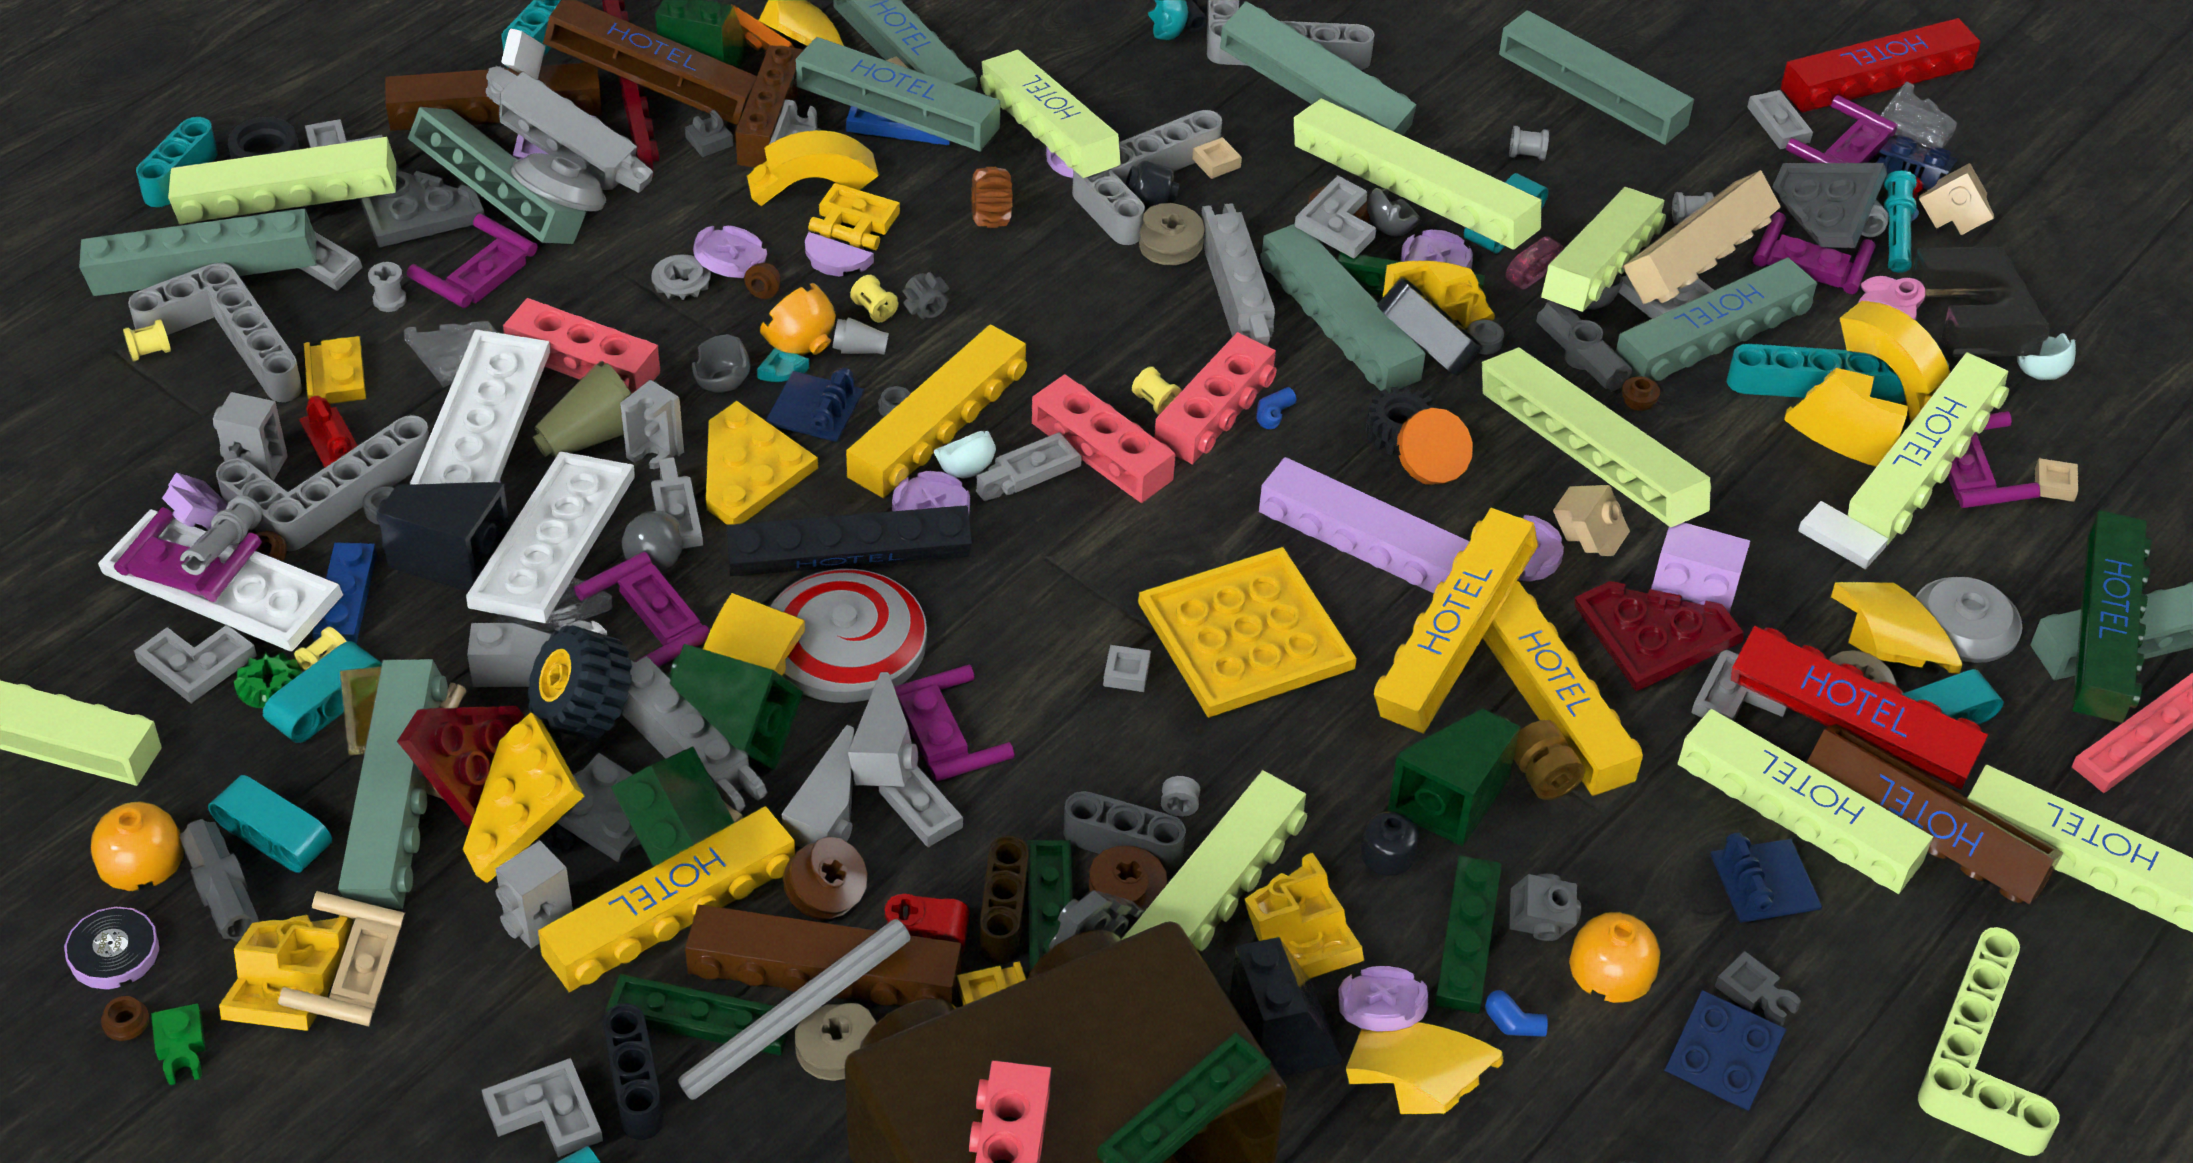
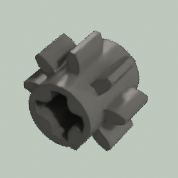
M931 272L917 274L907 282L903 290L907 297L903 304L912 315L917 313L921 319L936 317L945 310L947 302H949V298L945 295L949 287L941 277L935 278Z

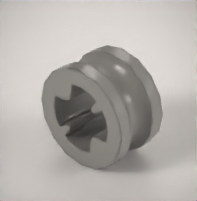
M1175 776L1165 780L1161 797L1163 810L1174 816H1189L1195 813L1199 807V784L1185 776Z

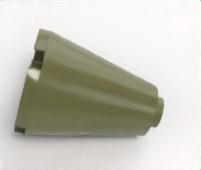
M600 361L535 426L537 435L532 437L533 441L545 457L551 454L556 458L559 452L575 453L622 436L624 431L620 403L629 397L631 392L616 371L608 363L604 364V361Z

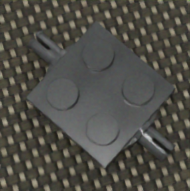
M598 753L583 770L573 775L584 797L556 823L616 862H619L631 848L640 845L641 842L611 787L633 774Z

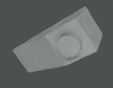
M471 623L467 656L473 687H529V678L537 655H539L541 647L545 641L549 640L551 634L516 623Z
M880 672L848 751L855 785L905 787L910 771L917 767L918 748L916 744L911 743L908 725L888 672Z
M849 725L845 726L782 812V826L794 839L795 845L800 848L825 837L841 838L846 842L850 837L852 831L850 818L853 773L848 751L854 738V728Z

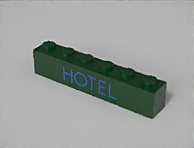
M2098 510L2088 534L2073 712L2123 723L2129 708H2136L2139 703L2142 685L2136 683V678L2141 673L2144 654L2138 653V648L2143 643L2146 625L2140 623V619L2144 616L2148 596L2142 594V590L2146 587L2150 567L2145 566L2144 561L2149 556L2152 539L2146 537V520Z

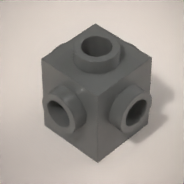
M1528 874L1511 888L1509 929L1531 933L1538 940L1553 941L1559 939L1578 923L1581 915V903L1577 900L1576 883L1561 881V877L1554 874H1540L1537 876Z

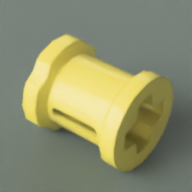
M873 275L861 277L855 282L850 292L852 301L857 305H863L869 311L871 319L877 323L884 322L892 317L899 305L897 296L881 288L879 280Z
M161 319L155 320L154 325L136 330H131L130 328L123 329L133 362L139 360V357L156 351L171 352Z
M1147 367L1135 378L1132 392L1139 398H1145L1153 405L1154 411L1160 415L1182 390L1175 384H1168L1160 377L1161 374L1154 367Z
M326 627L321 631L320 638L306 649L300 647L295 651L294 655L300 668L305 671L347 641L337 630L332 627ZM326 650V653L319 657V655Z

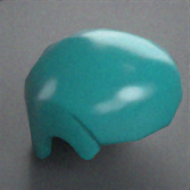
M1154 0L1156 7L1148 12V16L1155 23L1153 27L1154 37L1162 40L1176 38L1183 31L1187 22L1188 7L1186 0Z

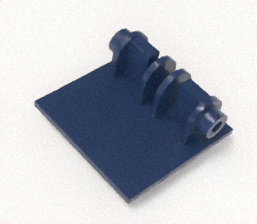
M1897 136V139L1890 138L1880 150V153L1887 155L1886 158L1880 156L1877 163H1884L1887 175L1894 171H1901L1904 162H1907L1904 171L1908 172L1912 164L1917 165L1914 173L1916 177H1919L1921 168L1924 167L1920 179L1924 189L1929 190L1934 187L1937 181L1944 177L1942 173L1948 175L1957 162V158L1951 157V152L1944 148L1931 146L1929 150L1916 146L1917 141L1909 137Z
M840 368L834 371L831 380L793 371L769 413L766 422L775 427L838 442L864 393V388L854 386L853 373L848 368Z
M1733 833L1726 838L1727 844L1723 850L1710 852L1740 923L1822 909V905L1792 839L1751 845L1747 837H1743L1741 833Z
M1702 990L1664 1071L1749 1111L1770 1064L1774 1061L1779 1051L1780 1043L1787 1029Z

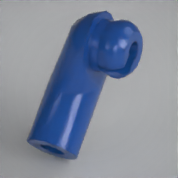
M1286 387L1259 400L1256 419L1261 427L1270 430L1275 429L1282 420L1281 410L1296 403L1297 399L1294 391L1290 387Z
M1501 990L1493 991L1488 995L1485 1004L1486 1012L1504 1034L1546 1037L1548 1026L1546 1014L1523 1013L1511 996Z

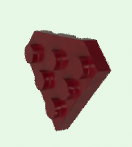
M1608 581L1575 597L1576 609L1636 692L1743 642L1744 632L1723 604L1705 601V604L1702 605L1682 601L1681 595L1649 589L1648 593L1626 589V584Z
M517 706L418 709L397 742L465 826L470 829L499 740L513 726L521 722L525 716Z

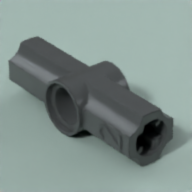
M1553 301L1547 302L1545 307L1538 312L1536 322L1565 349V361L1571 367L1586 370L1610 392L1621 388L1624 382L1630 378L1632 368L1602 340L1603 329L1600 325L1590 320H1581L1569 307Z
M203 819L194 821L187 825L186 830L179 837L192 867L190 871L204 907L209 906L213 920L222 938L232 939L236 942L240 941L250 925L259 922L246 892L248 888L235 854H229L225 840L216 822H207Z

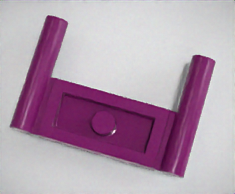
M1837 95L1832 101L1831 107L1858 121L1825 153L1794 138L1789 140L1786 151L1810 163H1868L1888 142L1889 137L1896 133L1898 124Z
M1780 212L1772 215V222L1768 224L1753 257L1755 265H1772L1789 257L1815 281L1838 288L1842 287L1848 294H1855L1858 291L1876 247L1872 240L1866 239L1862 241L1855 260L1851 263V255L1838 252L1835 249L1820 247L1819 245L1783 234L1780 240H1777L1786 217Z
M478 214L474 218L473 225L495 237L496 240L446 277V280H442L416 264H412L408 268L407 277L458 306L467 308L471 301L476 304L526 265L525 257H532L536 253L538 246L536 243L487 216Z
M2010 412L1990 414L1989 421L1984 430L2011 426ZM1976 432L1972 435L1971 443L1962 458L1956 457L1952 461L1948 479L1961 508L2040 497L2038 482L1997 488Z
M162 507L114 564V569L124 576L132 574V576L192 594L203 595L207 600L215 602L262 543L261 539L254 533H248L225 563H221L219 557H217L204 572L199 575H192L182 568L181 564L185 561H180L181 555L190 547L158 538L174 519L173 513L169 509Z
M644 551L574 586L576 596L580 601H583L616 583L620 585L619 592L663 645L637 659L634 663L647 656L657 667H660L680 655L684 644L697 647L706 642L710 633L708 627L700 623L697 616L656 566L651 563L649 555Z
M965 665L894 687L907 725L930 769L934 782L1014 758V750L1010 742L975 753H968V745L940 690L973 681L974 673L971 665Z

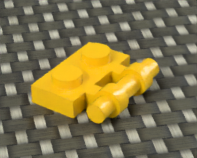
M834 183L819 204V215L826 218L823 220L812 217L808 228L810 231L820 233V236L832 240L835 238L849 242L850 246L859 249L865 247L877 250L880 237L870 233L871 231L883 235L887 233L900 214V202ZM843 222V223H846V224L853 225V226H855V227H854V229H853V228H850V227L843 226V225H841V223Z

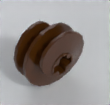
M825 837L817 840L815 843L807 844L788 861L783 874L784 890L790 902L801 913L817 920H833L845 915L861 900L867 888L868 873L863 858L852 845L841 838Z
M1115 846L1102 851L1094 858L1089 870L1090 879L1088 887L1090 892L1096 890L1132 900L1144 911L1167 885L1166 870L1159 859L1147 850L1135 846Z

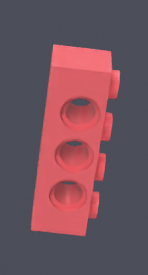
M529 298L520 305L503 325L504 334L549 341L550 354L545 367L580 380L595 364L604 361V364L608 363L616 371L632 394L649 380L654 381L660 374L658 345Z
M1237 332L1156 418L1155 439L1166 444L1176 453V457L1193 465L1203 453L1207 454L1211 451L1216 439L1223 431L1227 432L1232 428L1236 417L1243 409L1247 410L1252 406L1256 395L1263 387L1268 388L1272 384L1277 372L1276 367H1274L1276 350Z
M1064 374L1032 396V424L1048 436L1058 432L1062 433L1082 456V461L1140 503H1143L1173 481L1176 453L1166 444L1159 442L1145 432L1138 424L1131 422L1121 415L1113 406L1093 395L1082 384H1078Z
M992 1061L989 1080L980 1079L978 1085L976 1109L984 1110L982 1122L973 1121L971 1128L969 1152L977 1153L975 1163H994L998 1160H1007L1011 1163H1040L1050 1097L1051 1067ZM1006 1117H1012L1018 1120L1004 1121L1002 1119Z

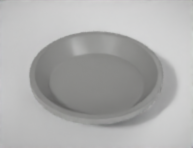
M533 153L523 159L516 160L511 167V173L519 183L552 202L583 211H599L605 206L606 197L602 192L598 179L570 159L543 153Z
M1969 577L1942 578L1925 585L1915 597L1944 629L1961 661L1981 663L1998 660L2008 655L2019 642L2022 634V620L2017 608L2006 595L1989 583Z

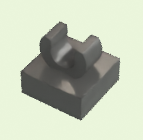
M715 110L711 111L710 118L701 120L699 116H696L693 119V124L685 127L686 139L702 157L733 146V135L725 127L723 119Z

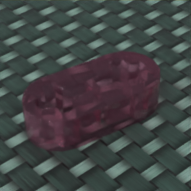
M1550 236L1543 237L1519 253L1511 261L1506 271V279L1520 289L1528 288L1547 275L1549 264L1565 249L1564 246Z

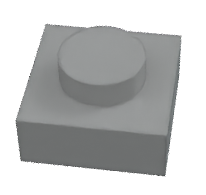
M1110 645L1103 686L1144 692L1151 651Z

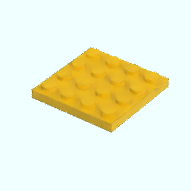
M1283 547L1139 592L1138 604L1208 718L1355 669L1357 658Z

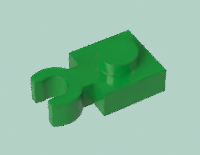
M199 1004L151 1013L155 1051L158 1060H164L163 1070L169 1085L176 1084L175 1073L182 1067H190L194 1080L200 1079L202 1068L196 1053L206 1051Z

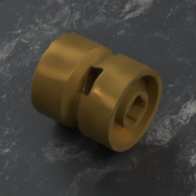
M1540 720L1529 724L1519 731L1513 759L1520 770L1526 773L1525 776L1538 798L1553 800L1562 797L1581 782L1585 774L1584 766L1573 749L1568 747L1565 737L1555 722Z

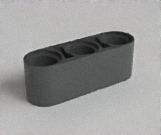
M1086 791L1076 792L1066 800L1063 834L1066 840H1071V845L1098 854L1115 846H1135L1145 849L1157 857L1166 872L1178 868L1183 862L1186 828L1179 818Z

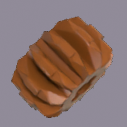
M997 167L976 169L973 174L971 188V212L973 213L974 222L977 226L987 228L1007 226L1012 216L1011 209L1013 207L1011 175L1006 169Z

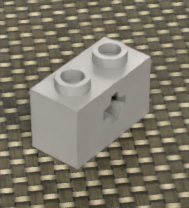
M231 392L224 404L216 409L213 418V426L217 429L220 441V454L224 457V461L236 458L244 459L274 481L288 457L276 402Z
M540 840L495 869L499 886L495 892L503 908V915L500 916L501 922L511 937L517 938L519 936L531 949L540 943L539 929L573 911L567 868Z

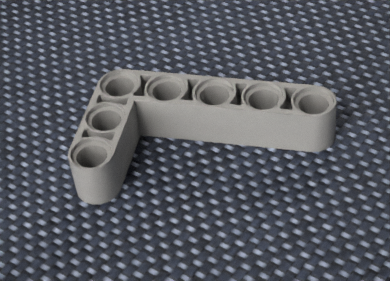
M1208 0L1207 57L1214 63L1247 65L1220 48L1222 27L1239 9V0ZM1280 21L1283 24L1292 26L1298 33L1311 41L1320 43L1326 50L1339 58L1348 60L1359 70L1366 69L1371 64L1375 34L1371 28L1365 25Z
M1211 110L1197 111L1119 142L1120 166L1086 178H1082L1073 170L1072 195L1074 199L1114 241L1123 245L1136 244L1140 241V229L1144 223V204L1125 185L1130 168L1132 166L1137 167L1142 161H1149L1169 167L1174 172L1196 163L1192 159L1193 148L1221 138V116Z
M225 263L209 264L140 290L129 298L128 304L135 330L154 325L155 320L161 319L166 334L169 335L215 317L272 400L288 402L301 394L302 384L295 356L230 265Z
M413 415L404 416L396 420L289 492L248 461L237 458L229 459L219 465L216 470L221 496L227 503L234 497L241 495L254 499L262 510V520L254 530L258 533L273 531L285 540L287 551L298 550L362 508L363 499L369 491L382 486L393 487L415 472L429 440L427 422L423 418Z

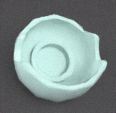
M2061 333L2056 338L2033 336L2021 343L2017 350V362L2024 373L2037 380H2055L2066 375L2074 365L2076 355L2075 340H2071L2070 343L2064 333Z
M978 431L935 449L934 454L940 466L947 474L956 478H969L980 474L991 464L996 447L989 431H985V433Z

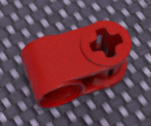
M898 894L887 901L885 905V918L888 923L893 919H898L907 928L910 936L962 943L961 954L964 952L970 917L969 908L965 903L955 899H936L910 894ZM904 906L908 907L907 917H903Z

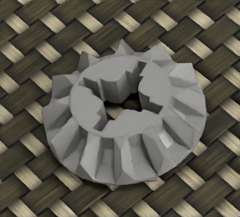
M683 254L673 255L658 262L652 270L651 277L657 293H665L668 299L680 296L684 300L685 296L698 297L700 290L708 289L711 272L703 267L696 260L695 256Z

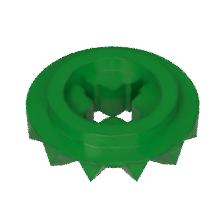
M265 652L264 657L259 660L249 657L246 667L237 668V679L234 681L236 693L245 704L264 709L268 699L299 676L302 671L297 660H289L283 652L276 657H271ZM267 673H273L272 682H270V687L267 688L263 680Z

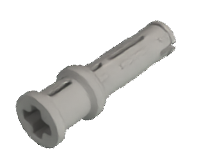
M248 496L234 497L227 504L226 510H221L213 517L211 528L181 555L180 561H185L181 564L182 568L189 574L199 575L229 545L239 544L249 530H253L260 524L262 510L259 504Z

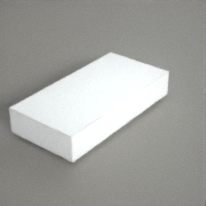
M510 29L501 62L519 74L524 71L534 79H538L546 46L523 31Z
M1822 501L1801 521L1798 530L1800 533L1864 569H1867L1886 548L1888 538Z

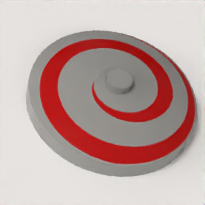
M834 569L815 573L787 587L770 606L773 609L805 620V632L787 656L786 670L782 676L803 690V695L814 699L840 703L869 700L880 672L889 673L894 687L901 685L917 670L925 654L927 625L919 602L904 586L878 573L858 569Z

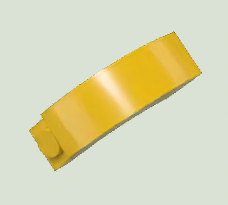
M813 130L785 136L766 146L764 149L767 161L755 167L747 175L752 199L760 206H763L786 187L805 178H825L837 184L860 190L879 175L873 153L859 141L837 132Z
M1860 301L1840 317L1846 349L1851 352L1874 355L1886 362L1895 371L1902 383L1910 422H1912L1950 374L1946 359L1931 335L1909 315L1889 305Z

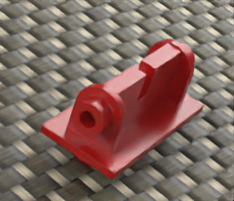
M313 396L308 400L306 408L308 416L300 418L299 422L325 468L358 445L337 407L331 408L328 400L321 396Z

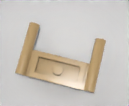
M316 891L312 903L313 909L353 918L355 921L329 998L283 987L278 1005L369 1027L395 950L405 913Z

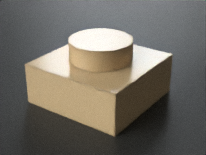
M1221 137L1193 148L1192 159L1213 179L1241 168L1242 157Z
M2039 458L2035 467V482L2039 484L2040 496L2074 502L2078 493V464Z

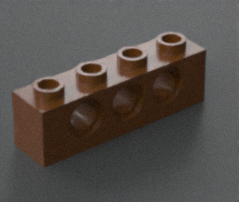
M769 45L735 131L737 165L757 167L767 161L764 148L771 141L785 100H793L797 104L802 90L797 87L796 58L803 52V49Z

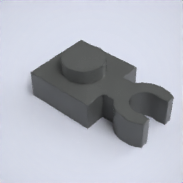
M1745 951L1718 976L1715 984L1717 989L1745 1010L1752 1012L1759 1006L1764 1010L1768 1021L1781 1027L1784 1025L1787 1014L1778 1007H1785L1795 1014L1801 1003V1000L1795 993L1789 990L1777 989L1780 977Z

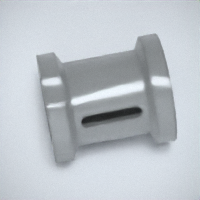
M1513 126L1509 156L1515 158L1517 154L1538 157L1540 161H1545L1549 142V130L1543 129L1542 132L1520 130L1519 126Z
M1675 192L1672 202L1674 224H1679L1714 198L1713 193L1706 192L1703 196H1684L1682 192Z
M381 262L370 268L368 278L375 289L373 294L374 306L384 312L396 311L403 307L407 302L406 292L401 289L400 285L403 278L400 266L392 262Z

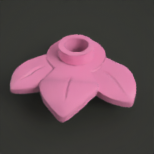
M1875 276L1861 283V288L1865 294L1860 298L1859 302L1870 301L1889 305L1916 320V309L1925 299V287L1920 281L1913 278L1896 280L1887 276Z

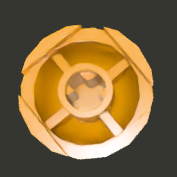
M815 283L810 284L812 290L808 292L803 287H800L786 296L769 313L773 318L769 326L767 327L764 322L760 326V333L774 348L786 353L804 356L810 352L817 355L830 344L831 339L829 336L834 329L836 315L831 301Z
M141 801L124 803L112 808L98 822L91 839L92 859L100 878L113 888L135 891L139 890L138 885L151 881L156 886L174 874L183 860L184 849L179 837L181 833L171 815L158 806Z
M1609 912L1587 921L1579 930L1573 943L1569 964L1572 976L1580 987L1589 994L1594 990L1599 994L1606 995L1605 1001L1613 1003L1631 1002L1644 996L1650 990L1658 973L1660 949L1657 938L1646 923L1630 914Z

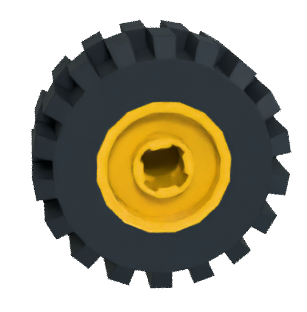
M566 625L561 627L559 631L553 632L549 640L545 641L541 647V651L534 661L530 674L528 688L530 713L532 712L540 718L547 729L586 740L601 737L605 730L609 731L614 725L615 719L619 718L629 695L632 664L631 659L628 658L629 651L627 647L623 646V642L619 639L574 625Z

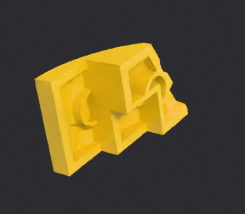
M768 0L758 20L806 46L816 37L844 46L838 31L826 14L806 0Z
M1406 261L1387 265L1383 297L1402 276L1414 284L1451 318L1458 320L1464 328H1468L1471 323L1477 320H1494L1495 315L1485 300L1486 296L1479 287V282L1470 268L1437 261Z
M1835 368L1824 378L1823 383L1815 385L1810 389L1800 403L1794 408L1790 406L1787 409L1784 420L1810 439L1828 449L1877 467L1900 438L1908 406L1870 397L1874 376Z
M1835 582L1831 597L1857 612L1848 643L1879 660L1899 662L1921 668L1926 661H1931L1947 669L1949 673L1960 674L1963 664L1948 635L1935 617L1909 592L1895 583Z
M731 593L718 614L703 649L774 670L782 676L786 670L787 656L805 632V620Z
M1313 853L1305 855L1302 858V866L1289 876L1280 873L1267 886L1256 890L1245 898L1246 908L1258 940L1262 941L1280 937L1309 979L1364 961L1362 946L1346 924L1344 909L1329 888L1327 873Z
M308 915L291 917L287 920H268L252 923L234 948L238 979L219 1004L221 1020L308 1031L318 1014L278 1005L281 990L283 987L327 997L339 969L354 919L339 915V918L311 922Z
M1417 1022L1411 1027L1397 1031L1377 1032L1361 1028L1347 1064L1346 1072L1349 1084L1394 1083L1400 1114L1446 1113L1459 1102L1461 1096L1470 1093L1479 1085V1075L1489 1066L1499 1068L1503 1064V1056L1501 1050L1466 1034L1440 1026Z

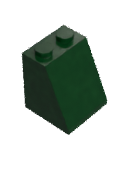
M663 0L655 13L658 35L738 69L749 52L748 44L735 9L731 5L706 0Z
M684 644L680 655L673 661L671 667L672 677L669 684L736 749L765 767L775 770L804 691L774 670Z
M1480 709L1402 750L1396 758L1388 810L1404 814L1415 824L1463 847L1509 780L1520 726L1504 717Z
M694 746L650 765L611 787L653 866L662 863L735 823Z

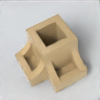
M1970 163L1942 177L1934 187L1919 197L1936 229L1953 221L1959 233L1963 235L1994 219V213L1987 200V192Z
M1610 485L1570 486L1553 509L1566 541H1580L1585 553L1614 556L1630 532L1621 512L1620 504L1616 501Z

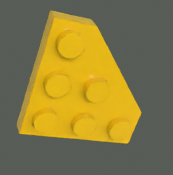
M738 401L709 420L706 506L707 511L727 525L743 524L818 469V457Z
M532 712L521 722L513 726L499 740L463 847V851L476 876L486 883L496 876L495 869L529 847L584 797L582 790L544 723Z

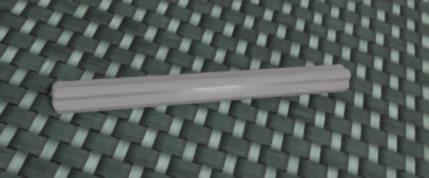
M893 919L681 1075L678 1082L682 1090L691 1100L698 1098L909 942L910 934L907 928L898 919Z

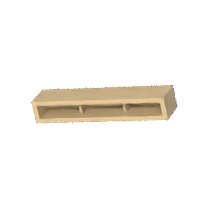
M1760 170L1733 182L1624 264L1623 268L1643 304L1658 299L1660 303H1664L1680 293L1678 287L1680 289L1695 282L1699 278L1697 273H1703L1717 265L1716 259L1723 258L1735 251L1734 245L1743 243L1754 236L1752 231L1761 229L1772 222L1770 216L1780 209L1781 206Z

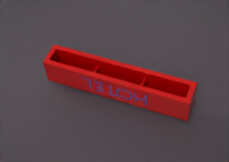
M1957 18L1788 61L1780 89L1802 113L1831 105L1837 95L1847 100H1852L1973 68L1981 41Z
M1756 626L1753 627L1732 667L1731 681L1825 726L1830 727L1838 724L1910 766L1962 790L1988 737V734L1981 732L1979 725L1965 718L1955 720L1943 714L1940 707L1927 700H1919L1917 702L1902 695L1901 689L1891 683L1881 681L1878 684L1863 677L1864 673L1855 666L1846 663L1841 665L1825 659V655L1814 647L1804 645L1801 648L1787 641V637L1773 628L1766 627L1763 630Z

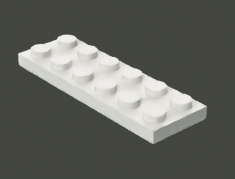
M475 329L410 484L499 482L549 357V341Z
M559 452L466 595L468 608L546 623L635 478L634 465Z
M152 509L98 563L102 573L106 576L291 652L343 596L339 584L257 551L252 554L215 602L207 600L203 595L192 594L135 577L132 574L127 576L121 575L114 569V564L157 514V511ZM173 519L158 538L191 547L206 531L197 527H189L177 519ZM239 544L229 545L218 556L221 563H225Z

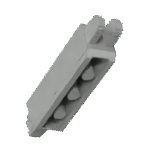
M496 65L489 68L486 76L488 80L486 94L489 99H492L494 103L499 105V118L502 124L549 155L564 157L574 161L598 179L602 190H612L620 183L639 193L652 181L653 171L636 157L637 146L627 137L614 132L598 118L590 116L575 106L571 100L561 97L549 89L542 81L534 79L524 71L516 76L501 66L498 67Z
M1232 203L1224 204L1223 214L1214 215L1211 206H1202V220L1205 227V255L1232 337L1238 332L1268 346L1270 337H1272L1274 332L1275 308L1242 212H1236Z
M647 656L635 663L631 660L632 668L630 674L632 679L628 690L629 695L624 703L621 714L665 759L694 746L722 800L738 812L744 810L745 807L743 798L738 793L740 789L743 788L757 801L766 796L765 784L749 767L748 756L736 749L669 684L670 679Z

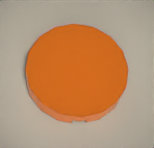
M1429 408L1415 413L1403 423L1397 436V446L1399 445L1401 453L1399 458L1402 466L1411 477L1423 484L1434 485L1452 482L1467 470L1472 459L1473 442L1468 428L1458 416L1445 409Z

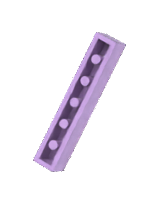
M1286 457L1262 484L1260 513L1434 593L1441 581L1445 582L1452 571L1455 556L1459 551H1464L1470 542Z

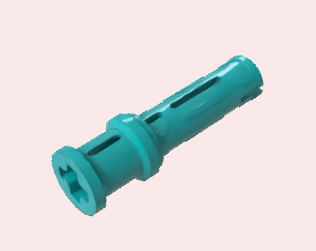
M1908 171L1891 172L1884 180V187L1888 191V198L1884 202V209L1889 215L1888 268L1897 273L1906 272L1912 267L1911 216L1916 211L1913 190L1916 187L1917 178Z

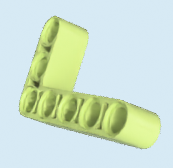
M1994 927L1985 930L1979 938L1918 1092V1102L1926 1113L1937 1119L2020 1154L2035 1156L2045 1150L2059 1123L2060 1115L2057 1108L2052 1102L2039 1095L1975 1069L2020 950L2019 941L2013 933L2003 928Z

